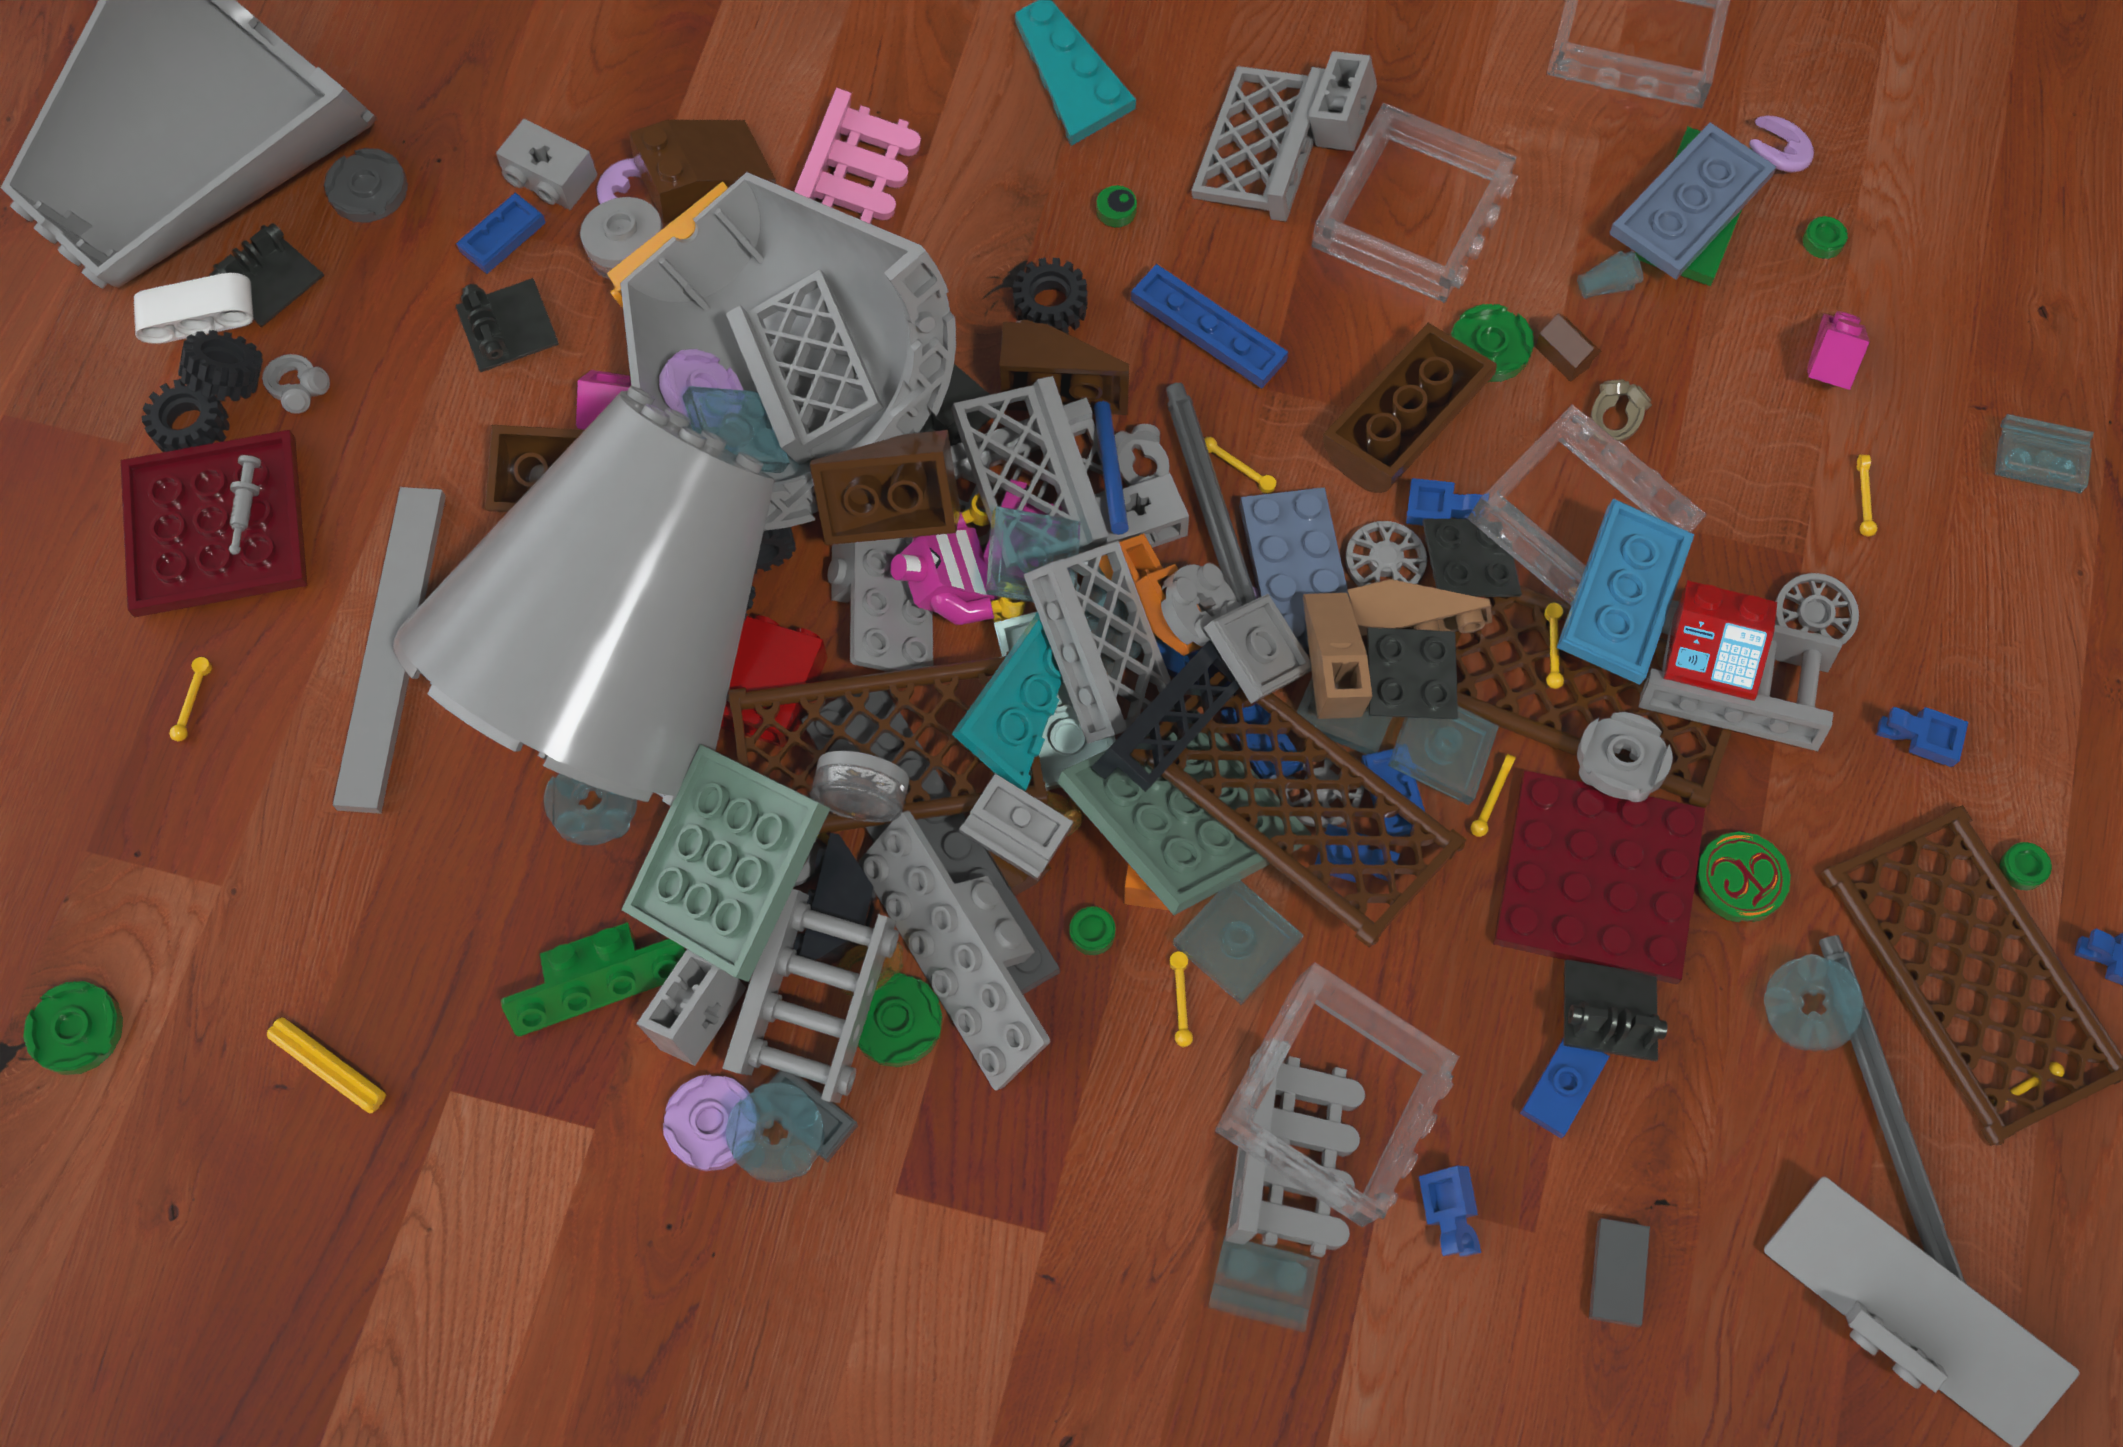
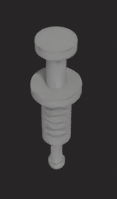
M248 455L239 456L238 464L243 466L241 481L232 482L230 485V490L235 493L230 520L234 534L232 545L229 546V551L233 555L240 553L241 533L248 528L253 496H258L260 488L252 484L254 468L260 467L261 460Z

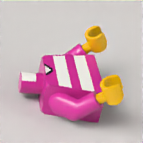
M980 493L973 497L968 510L960 512L956 533L913 537L912 543L901 554H897L891 562L890 570L892 577L895 580L908 581L913 601L919 608L936 612L955 625L995 618V613H1001L1007 619L1018 617L1023 614L1026 602H1010L1021 599L1023 594V588L1014 584L1006 586L1001 593V599H998L983 557L984 554L975 528H967L966 524L971 522L978 526H985L990 523L987 513L977 508L983 506Z

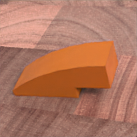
M1145 534L1119 542L1153 633L1183 656L1200 650L1203 646H1199L1194 642L1187 645L1179 640L1168 626L1162 613L1161 602L1166 599V588L1162 590L1165 580L1179 570L1176 564L1163 568ZM1101 556L1099 567L1105 577L1111 580L1113 569L1108 556Z

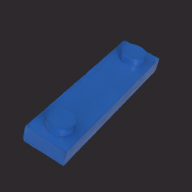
M1158 264L1131 291V301L1261 389L1287 361L1288 351Z

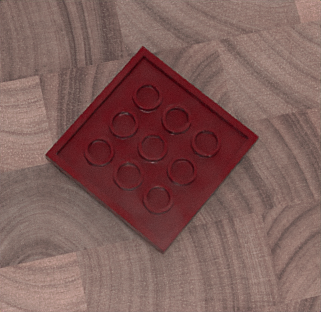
M290 430L120 460L127 610L134 618L307 586L296 440ZM248 455L261 460L260 467L254 468L252 484L257 485L260 488L258 496H253L248 528L241 533L240 553L233 555L229 551V546L232 545L234 534L230 520L235 493L230 490V485L232 482L241 481L243 466L238 464L239 456Z
M1525 770L1521 778L1493 944L1562 960L1567 959L1631 970L1655 976L1658 981L1678 985L1683 975L1705 808L1650 796L1642 802H1632L1628 799H1619L1606 795L1595 787L1583 782Z

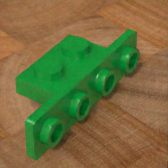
M628 922L613 928H606L596 934L568 944H561L551 950L540 953L545 983L503 998L501 1006L516 1036H523L663 985L686 949L673 940L667 939L637 950L635 938Z

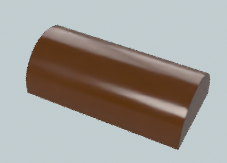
M1427 323L1323 433V443L1329 457L1338 469L1357 485L1377 493L1388 491L1494 376L1497 363L1432 324Z
M492 425L485 510L507 513L584 430Z

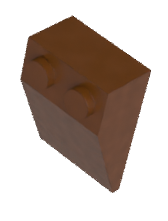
M664 120L629 132L634 163L664 223L675 220L722 181L729 188L746 172L776 184V179L745 120Z
M1030 320L1003 322L1000 355L1002 392L1032 386L1037 379L1053 376L1063 406L1087 397L1093 414L1094 405L1097 402L1106 401L1110 404L1112 415H1128V363L1046 323H1035ZM1025 400L1009 403L1005 409L1028 411Z
M948 430L903 434L811 460L810 462L825 545L952 534L957 532L961 510Z

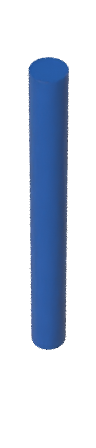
M1100 401L1094 405V415L1111 531L1114 534L1121 535L1128 531L1129 526L1110 404L1106 401Z

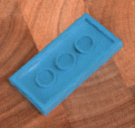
M1613 498L1607 506L1556 648L1640 685L1647 676L1694 534Z

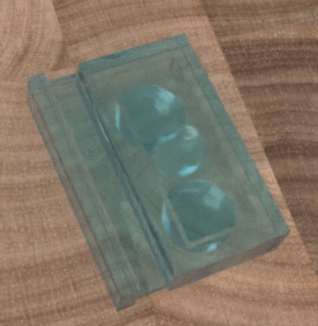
M2010 414L2004 417L2000 425L2002 433L1998 442L1994 475L2076 493L2084 491L2089 481L2092 452L2090 441L2093 438L2094 432Z
M1224 1236L1208 1308L1304 1333L1320 1260L1249 1241L1245 1245L1225 1241L1226 1236Z

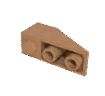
M1393 579L1348 589L1351 606L1364 646H1367L1368 627L1471 633L1482 629L1485 624L1492 623L1490 600Z
M1348 593L1304 594L1303 604L1317 719L1362 717L1372 698L1367 653Z

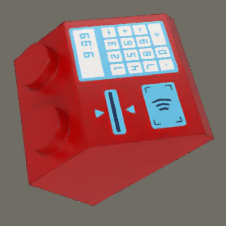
M1687 580L1673 617L1664 679L1755 701L1774 635L1777 602L1763 599L1759 596L1747 595Z

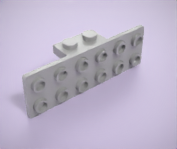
M913 537L832 545V561L828 569V581L832 583L831 600L842 603L851 601L850 661L854 665L887 672L933 666V611L919 608L913 601L908 581L895 580L890 570L892 559L897 554H901L912 543Z
M900 812L859 860V865L873 885L875 893L888 915L896 921V928L992 1088L999 1090L1004 1088L1050 1043L1049 1036L1007 970V967L1025 962L1035 951L989 877L984 876L954 884L911 812Z
M1821 1176L1764 1247L1766 1255L1846 1317L1848 1325L1853 1328L1849 1336L1861 1347L1873 1355L1880 1349L1896 1362L1892 1369L1911 1386L1918 1389L1923 1383L1935 1393L1939 1389L2012 1447H2020L2079 1376L2078 1369L1826 1176Z

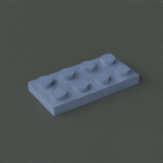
M1710 122L1615 221L1609 234L1677 280L1768 182L1777 166Z
M1325 487L1241 497L1239 507L1259 598L1266 594L1270 595L1308 655L1309 645L1303 595L1348 593Z

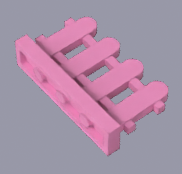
M836 88L794 192L812 200L816 198L823 200L822 204L831 208L836 204L862 213L860 220L871 224L873 218L888 220L895 213L896 202L891 195L883 192L885 186L900 188L906 184L908 168L904 163L897 161L896 158L898 154L904 156L915 155L919 151L920 136L916 131L908 128L909 122L899 119L898 124H894L871 116L870 108L862 105L859 111L851 109L852 93ZM842 134L849 136L846 143L840 141ZM859 140L887 149L886 155L883 156L857 147ZM829 166L836 168L833 175L827 173ZM849 172L875 181L873 188L844 179L846 173Z

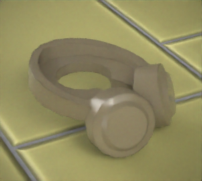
M1623 379L1604 381V383L1600 384V394L1591 410L1590 421L1593 432L1598 438L1608 443H1621L1628 440L1640 427L1645 410L1652 406L1651 398L1641 386H1637L1635 383L1630 385L1629 381ZM1627 395L1629 398L1625 409L1628 417L1627 424L1620 430H1610L1603 423V414L1607 409L1615 407L1619 396Z

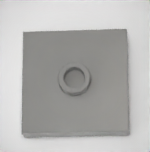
M1269 594L1220 616L1203 627L1251 704L1312 671L1309 657Z

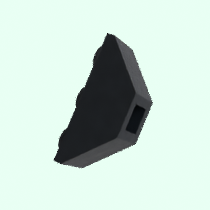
M830 833L827 847L820 846L817 852L815 873H820L816 890H808L807 904L811 905V910L870 927L877 901L874 887L841 836ZM806 928L805 934H797L793 949L796 950V955L832 965L862 945Z

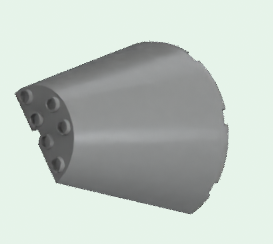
M99 0L10 168L1 189L14 200L10 205L13 210L30 222L34 219L38 222L33 228L39 234L54 244L57 241L61 244L57 250L64 257L77 266H80L81 263L85 266L82 274L102 289L107 284L120 288L371 127L378 118L321 68L314 67L236 0Z
M746 172L693 219L696 228L689 238L678 239L673 236L620 284L631 386L651 394L655 398L653 405L663 411L666 408H670L660 391L659 375L666 362L681 350L697 349L711 353L721 359L718 364L723 366L726 371L730 367L737 375L743 387L744 404L733 422L722 429L707 430L692 426L691 424H689V427L700 434L702 430L710 431L727 441L725 449L736 456L739 452H743L764 464L761 471L775 479L764 531L792 527L816 520L813 514L819 512L810 469L811 460L903 434L919 433L931 412L937 416L947 393L954 367L956 322L955 316L951 313L949 307L947 285L938 267L922 245ZM820 269L828 280L883 409L811 449L814 458L802 465H798L779 445L726 313L739 305L746 311H749ZM819 287L805 295L800 307L815 310L821 296ZM777 311L763 319L766 329L778 331L785 312ZM797 315L789 334L803 337L811 318ZM822 321L814 340L829 343L836 327L835 324ZM785 342L779 356L780 362L792 364L800 345ZM811 348L803 367L818 370L825 351ZM836 354L829 373L844 376L850 358ZM799 375L793 389V394L806 398L814 379ZM825 381L817 401L832 404L840 385ZM851 388L843 407L853 409L867 401L864 390ZM813 409L807 423L810 433L824 425L829 412Z
M630 386L628 391H621L401 625L394 639L393 646L399 663L412 679H418L420 674H422L430 681L431 687L427 693L430 697L485 736L514 752L520 751L523 745H527L539 751V757L546 759L544 767L574 780L644 802H648L654 792L663 797V802L671 806L700 744L714 751L716 750L775 479L761 471L764 464L756 458L743 452H739L736 456L725 449L727 441L707 430H702L701 434L692 430L689 427L691 420L687 416L671 408H666L665 411L653 405L655 398L651 394L637 387Z

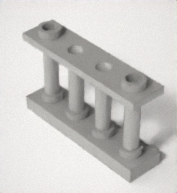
M1672 600L1661 632L1668 634L1662 671L1651 668L1641 692L1639 708L1818 751L1832 727L1833 712L1815 707L1820 671L1829 672L1842 648V640L1826 637L1819 633H1809L1775 625L1758 694L1755 701L1664 679L1672 622L1679 601ZM1775 660L1801 666L1796 703L1770 697Z
M792 889L752 974L722 1069L738 1074L752 1075L754 1067L759 1068L761 1065H765L825 1084L821 1099L840 1103L842 1095L848 1096L853 1087L856 1068L851 1067L884 959L885 957H892L897 946L899 931L894 930L895 920L880 914L878 915L875 927L871 928L811 910V905L807 904L809 895ZM805 928L868 946L860 974L796 955V950L792 948L797 932H802ZM792 973L854 992L846 1020L782 1001V995H779L778 992L783 976L788 977ZM779 1019L840 1038L832 1065L830 1066L769 1047L768 1042L763 1040L768 1023Z

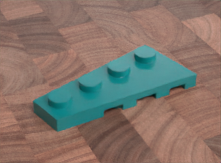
M1037 0L1015 12V22L1032 61H1035L1038 67L1040 79L1052 98L1053 108L1058 119L1062 121L1065 127L1066 137L1071 146L1136 109V98L1052 0Z
M1038 612L952 732V735L995 774L1023 791L1027 790L1031 775H1029V771L1034 757L1039 756L1045 740L1042 735L1049 717L1055 713L1059 702L1057 694L1063 681Z

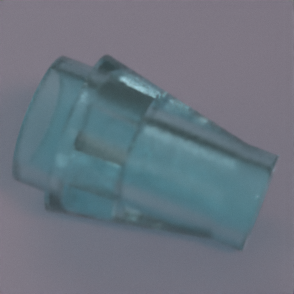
M1619 251L1588 272L1577 276V282L1583 297L1588 299L1598 295L1634 290L1636 284L1643 282V272L1640 262L1633 251L1627 253Z

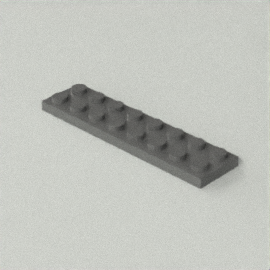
M887 691L871 692L870 698L865 705V708L879 719H886L896 707ZM857 694L853 696L860 697L862 694ZM842 696L825 705L820 715L832 724L839 726L851 714L853 707L848 704L845 696ZM899 712L890 726L904 737H912L914 735ZM808 715L800 719L802 724ZM858 715L845 732L857 742L865 744L876 733L879 726L865 715ZM813 721L805 730L817 750L823 749L834 734L831 729L819 721ZM883 733L871 747V751L878 757L892 762L904 748V744L890 733ZM844 739L837 740L828 751L859 752L856 747ZM917 740V741H916V745L923 750V748L921 747V745L919 744V742H918V740ZM909 751L897 766L908 774L910 780L916 781L920 779L930 766V763L918 753ZM936 770L932 771L922 784V788L928 792L931 799L951 797V793ZM908 786V789H907L906 796H907V794L909 793V791H910V789H911L909 786ZM845 796L853 810H860L862 800ZM906 796L898 801L884 802L885 806L906 803ZM916 798L913 802L923 800L921 798ZM873 804L870 805L868 808H875L878 806ZM964 814L916 820L954 884L988 876L1035 952L1025 962L1007 967L1021 993L1025 994L1060 973L1058 964L1013 892L1009 889L1008 884L986 849L960 833L959 828L966 821ZM890 824L864 828L874 843Z

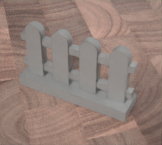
M1263 1043L1250 1058L1225 1241L1245 1245L1258 1233L1263 1234L1262 1244L1275 1246L1278 1238L1311 1245L1310 1255L1323 1257L1326 1249L1336 1250L1349 1239L1350 1233L1347 1224L1340 1218L1330 1216L1331 1202L1340 1203L1345 1201L1353 1194L1355 1189L1353 1178L1347 1172L1337 1170L1335 1167L1337 1155L1348 1156L1360 1144V1136L1357 1130L1350 1125L1342 1124L1341 1115L1342 1110L1352 1111L1361 1105L1365 1098V1091L1359 1082L1346 1078L1347 1069L1335 1067L1332 1070V1074L1299 1067L1300 1058L1292 1056L1286 1059L1285 1064L1280 1063L1282 1047ZM1275 1094L1281 1096L1279 1109L1274 1108ZM1295 1099L1327 1106L1326 1120L1295 1113ZM1269 1140L1275 1141L1273 1155L1268 1154ZM1289 1145L1322 1152L1321 1166L1288 1158ZM1263 1186L1269 1187L1267 1201H1262ZM1287 1191L1317 1198L1315 1212L1282 1205L1283 1192Z

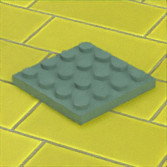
M1172 733L1165 740L1177 741V736ZM1198 733L1186 748L1189 750H1210L1208 736L1204 733ZM1215 733L1216 746L1219 750L1234 751L1219 733ZM1107 750L1061 772L1058 780L1059 785L1173 915L1271 864L1164 777L1160 776L1146 792L1119 767L1104 780L1092 766ZM1208 760L1186 761L1184 771L1198 782L1205 778H1213L1212 764ZM1218 761L1222 777L1245 778L1244 767L1240 761ZM1137 762L1148 773L1153 770L1149 765L1144 767ZM1251 769L1252 776L1257 779H1260L1258 775ZM1222 788L1219 799L1230 808L1235 810L1239 807L1249 806L1248 795L1245 789ZM1254 788L1257 805L1261 807H1280V799L1270 788ZM1258 816L1255 828L1269 839L1277 835H1285L1283 821L1280 817ZM1296 816L1289 817L1291 830L1295 835L1311 836V833ZM1294 845L1293 852L1305 845Z
M700 744L683 779L679 792L671 804L621 910L733 977L749 982L831 808Z

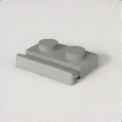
M994 774L970 811V815L959 828V831L964 836L1038 881L1045 867L1051 861L1072 828L1073 821L997 774Z

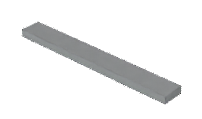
M400 487L333 801V806L337 811L382 813L409 681V675L395 655L394 639L401 625L425 601L446 499L444 492L439 489Z

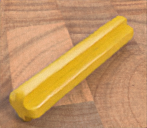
M281 1017L277 1019L268 1029V1039L367 1113H374L385 1101L386 1094L384 1091L286 1018Z

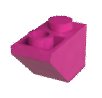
M1836 311L1835 316L1823 315L1807 367L1809 378L1848 390L1851 389L1870 342L1865 326L1859 324L1861 321L1859 317L1841 311Z

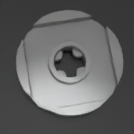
M1211 563L1203 566L1195 564L1186 565L1169 576L1162 587V590L1166 588V599L1161 602L1163 616L1176 637L1187 645L1194 642L1199 646H1204L1211 639L1203 627L1212 620L1242 606L1237 602L1235 594L1224 580L1221 570ZM1200 603L1205 611L1201 612L1197 605Z
M1627 712L1613 713L1611 718L1603 719L1599 722L1598 718L1591 722L1581 738L1577 751V759L1580 765L1579 775L1582 781L1595 787L1602 793L1615 798L1628 799L1632 802H1642L1647 799L1650 793L1657 790L1663 784L1672 765V750L1670 745L1666 747L1665 742L1661 739L1662 731L1650 720ZM1622 749H1627L1630 751V758L1634 762H1623L1614 753L1619 754Z

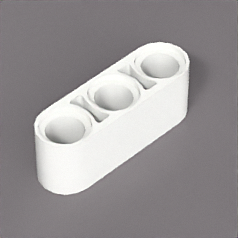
M223 273L137 292L134 295L135 336L146 343L160 344L186 339L190 334L195 336L198 331L209 334V330L220 332L249 325L253 321L251 281L242 274Z

